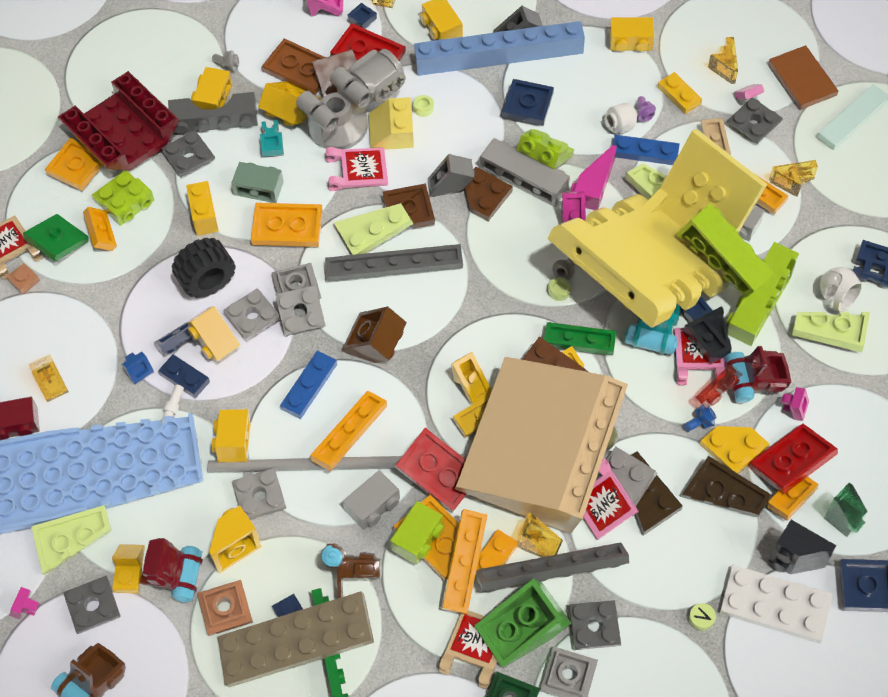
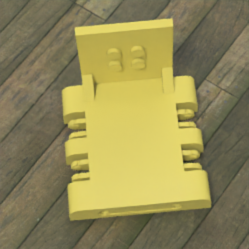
M698 129L691 131L662 186L649 200L640 194H635L616 202L611 210L603 207L590 212L585 221L580 218H574L553 227L547 239L567 255L574 264L580 266L621 301L627 309L635 313L652 328L668 320L674 312L676 304L686 311L696 305L702 291L711 298L727 290L730 285L723 277L724 272L722 270L711 267L708 264L706 255L701 251L696 253L690 248L692 243L686 237L680 239L676 233L710 203L722 212L724 219L739 232L766 188L767 183Z

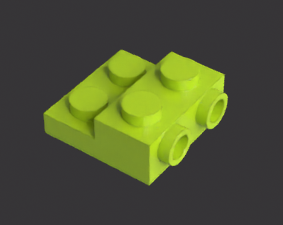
M530 129L521 134L516 150L555 169L570 159L575 149L569 147L564 141L551 138L546 132Z
M127 170L91 195L93 200L103 210H106L107 214L119 226L130 221L137 213L148 208L155 201L152 190L139 178L133 177Z

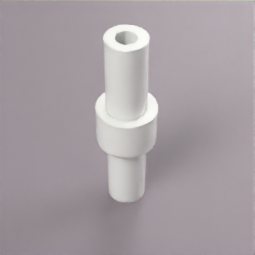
M180 385L174 386L169 401L165 402L163 407L164 414L161 419L162 424L164 423L165 416L177 414L179 409L178 402L184 390Z

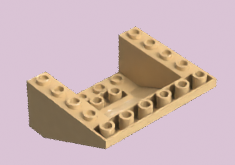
M504 357L455 490L571 534L583 519L628 384L602 374Z

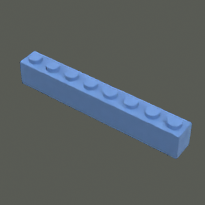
M581 21L414 43L417 75L584 54L585 35Z

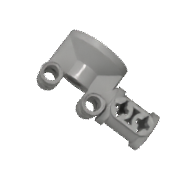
M382 49L379 52L376 50L370 51L353 63L348 71L344 67L336 68L330 76V82L337 88V93H330L320 101L313 93L305 91L296 101L297 107L307 115L308 132L311 139L325 149L328 147L349 149L357 145L365 137L368 130L365 107L373 101L377 103L384 101L400 89L406 81V76L398 59L387 49Z

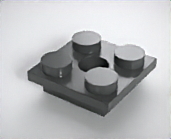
M752 97L728 119L727 123L758 144L783 118ZM755 120L758 121L759 124H753L750 121Z
M196 130L161 148L181 177L215 159L214 154ZM188 153H193L191 157H184Z
M107 575L63 592L77 634L121 617ZM90 602H99L97 609L93 611L87 610V605Z
M615 600L569 604L575 650L622 645ZM592 621H597L601 624L602 629L597 632L591 631L588 628V624Z

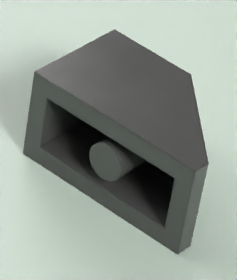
M521 5L497 26L493 33L540 27L543 24L539 13Z
M448 154L428 177L430 196L436 197L463 190L475 176L472 159Z

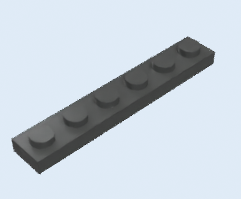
M461 244L325 258L327 282L463 268Z
M622 542L478 569L476 570V579L482 592L496 591L500 588L521 586L533 578L543 582L551 578L569 577L572 574L594 572L608 567L616 568L620 565L629 564L630 561L627 550Z

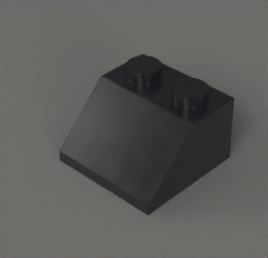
M791 519L778 539L768 562L776 570L787 572L790 575L822 569L827 565L837 545Z

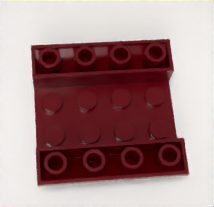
M127 71L111 81L115 94L86 113H83L75 105L59 115L58 119L107 169L131 171L168 144L179 120L138 79Z

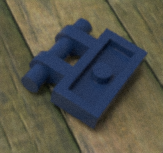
M862 240L855 262L864 265V267L854 266L853 272L856 276L860 277V280H871L887 288L888 247ZM871 267L884 271V274L870 271Z

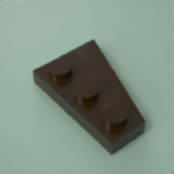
M638 451L631 455L650 467ZM656 475L636 505L639 512L635 516L638 518L642 535H646L683 508V505L658 475Z
M708 455L683 492L682 498L759 517L768 501L772 498V494Z

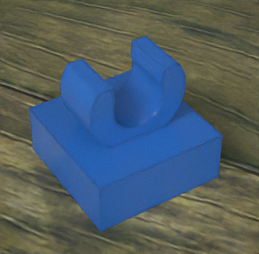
M142 351L136 355L132 352L124 357L126 362L122 365L134 384L154 372L148 358Z

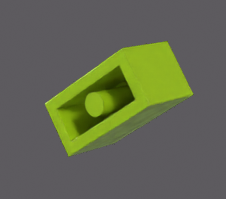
M416 501L390 540L391 550L417 565L421 558L425 559L428 556L433 539H438L441 536L445 527L443 525V515Z

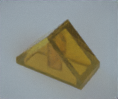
M50 354L28 364L47 402L69 392Z
M528 513L518 535V548L538 557L557 555L563 540L535 515Z

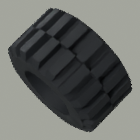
M208 237L202 240H195L193 243L186 245L175 256L171 266L172 273L184 292L189 297L195 298L208 297L223 289L231 281V277L234 276V270L236 269L235 262L223 244L215 238L209 239Z

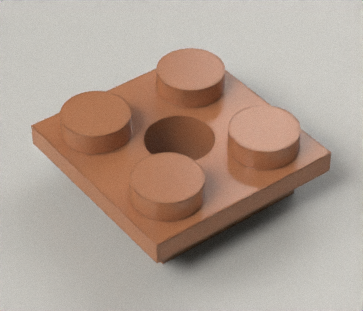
M241 580L197 593L208 636L253 623ZM224 601L230 602L231 607L227 611L222 612L218 610L220 603Z

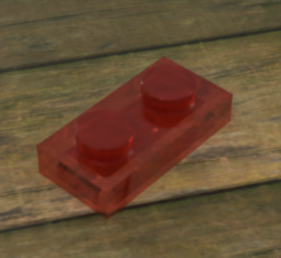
M730 364L695 398L706 407L713 406L721 400V395L727 389L730 390L739 383V378L743 374Z

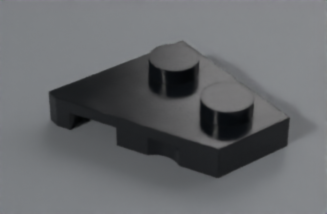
M722 306L686 324L684 327L685 333L711 364L722 359L732 351Z

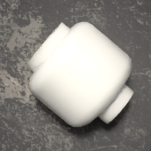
M622 103L609 107L604 117V122L609 130L619 134L632 130L636 126L638 114L630 104Z

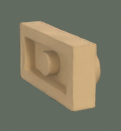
M723 118L701 120L700 127L702 133L731 155Z

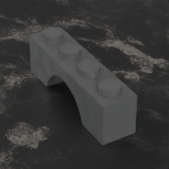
M254 92L232 94L231 99L224 106L213 110L197 107L190 98L168 100V109L179 120L173 134H183L194 130L205 132L208 130L258 126L257 103Z

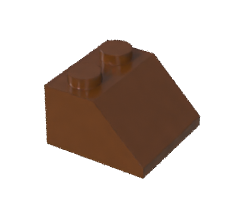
M388 306L359 312L342 351L373 363L389 361L395 353L394 349L398 341L404 334L403 330L407 322Z

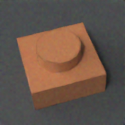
M25 263L6 276L7 280L22 295L40 281L39 277Z

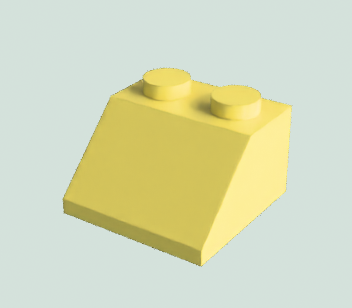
M411 97L390 98L369 113L371 148L384 147V150L414 148Z

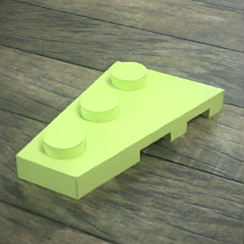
M642 163L628 171L625 179L649 200L660 189L666 175Z
M400 203L336 221L334 224L351 253L356 255L369 252L411 226L413 222Z
M797 312L792 336L862 352L870 312H862L861 315H850L849 312H840V315H828L826 312Z
M105 505L31 526L42 574L46 575L112 531Z

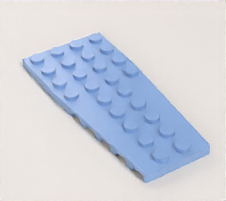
M189 413L188 417L180 418L165 416L163 424L162 420L150 421L149 419H140V423L126 424L124 421L116 422V426L103 427L100 424L92 425L91 429L79 430L76 427L0 440V534L28 529L34 525L103 505L107 509L203 482V471L193 414Z

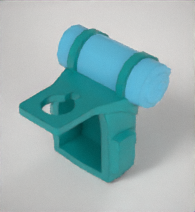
M676 304L671 317L652 328L642 319L638 318L635 325H630L624 333L625 343L631 344L635 348L640 347L656 351L662 355L664 353L672 355L678 347L677 336L672 334V328L678 324L681 307Z

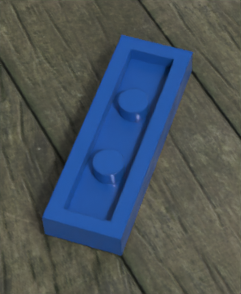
M616 134L613 145L617 146L615 158L666 165L674 164L678 157L680 143Z
M317 350L280 404L281 410L301 420L338 365L337 360Z

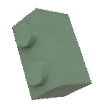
M240 161L231 182L235 196L270 203H277L284 183L281 169Z

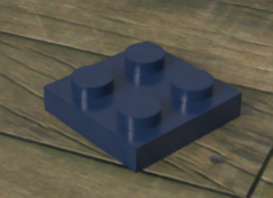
M513 79L502 111V117L544 126L554 95V87Z
M841 559L839 568L843 611L888 612V560Z

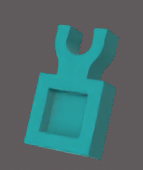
M273 120L274 126L271 128L266 127V121L261 122L264 133L260 134L262 157L284 154L282 132H278V120Z

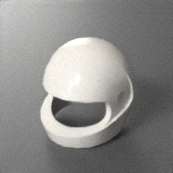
M835 267L826 271L822 276L820 290L826 300L834 298V310L845 312L860 295L862 283L849 268Z

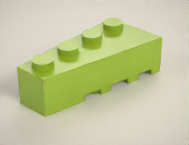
M711 203L676 233L680 239L686 237L692 243L690 248L696 253L701 251L706 255L708 264L715 269L722 270L724 272L723 277L745 297L752 294L773 275L769 265L757 256L753 247L740 237L737 229L730 225L724 219L722 212Z
M773 242L763 260L769 265L773 275L749 296H740L736 307H738L736 312H731L726 321V324L729 325V336L752 347L792 277L799 256L798 252Z

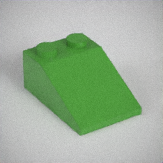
M533 578L478 622L475 628L500 665L505 668L552 640L572 623L545 585Z

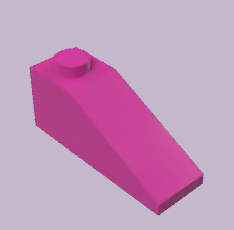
M612 145L579 175L577 183H572L570 192H585L587 209L597 210L600 207L615 161L617 146Z

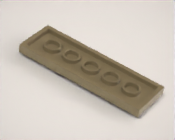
M362 591L218 636L225 685L230 688L374 643L364 593Z

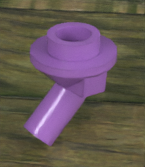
M639 96L637 99V119L640 122L650 121L655 116L656 107L650 101H646L644 96Z

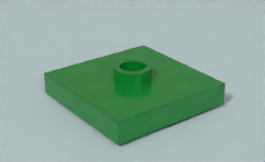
M55 214L23 232V239L53 261L61 259L88 243L89 240L88 235L59 214Z

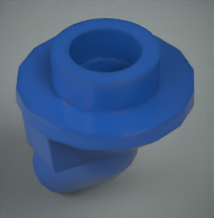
M701 405L695 410L697 417L684 423L683 427L686 432H690L702 424L705 428L716 424L715 419L717 416L710 406L706 408L704 405Z

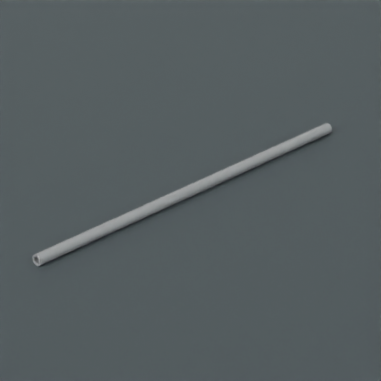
M605 451L604 458L607 459L612 451ZM459 454V455H461L464 459H466L468 454ZM402 456L343 457L332 470L395 468L394 466ZM311 458L249 459L247 462L208 461L209 473L266 471L275 468L276 471L327 470L312 462Z

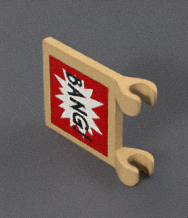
M15 215L0 223V276L3 280L10 274L4 263L28 251L35 262L43 259L40 250L23 239V232L26 230Z
M468 610V614H460L445 654L439 664V672L448 675L454 658L483 668L479 676L478 686L488 689L498 660L475 628V625L486 616Z

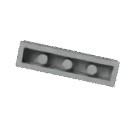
M493 138L480 155V169L554 207L561 200L562 192H566L569 189L570 176L564 171L553 169L517 151L516 148L510 146L505 141Z

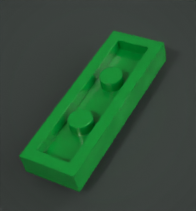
M547 322L544 340L558 349H568L572 346L575 351L613 356L616 331Z

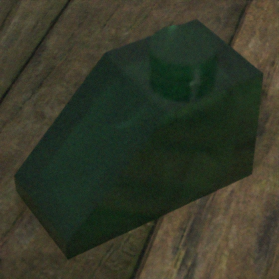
M850 482L833 498L824 516L826 521L846 537L853 531L857 534L866 524L864 518L868 512L856 489Z

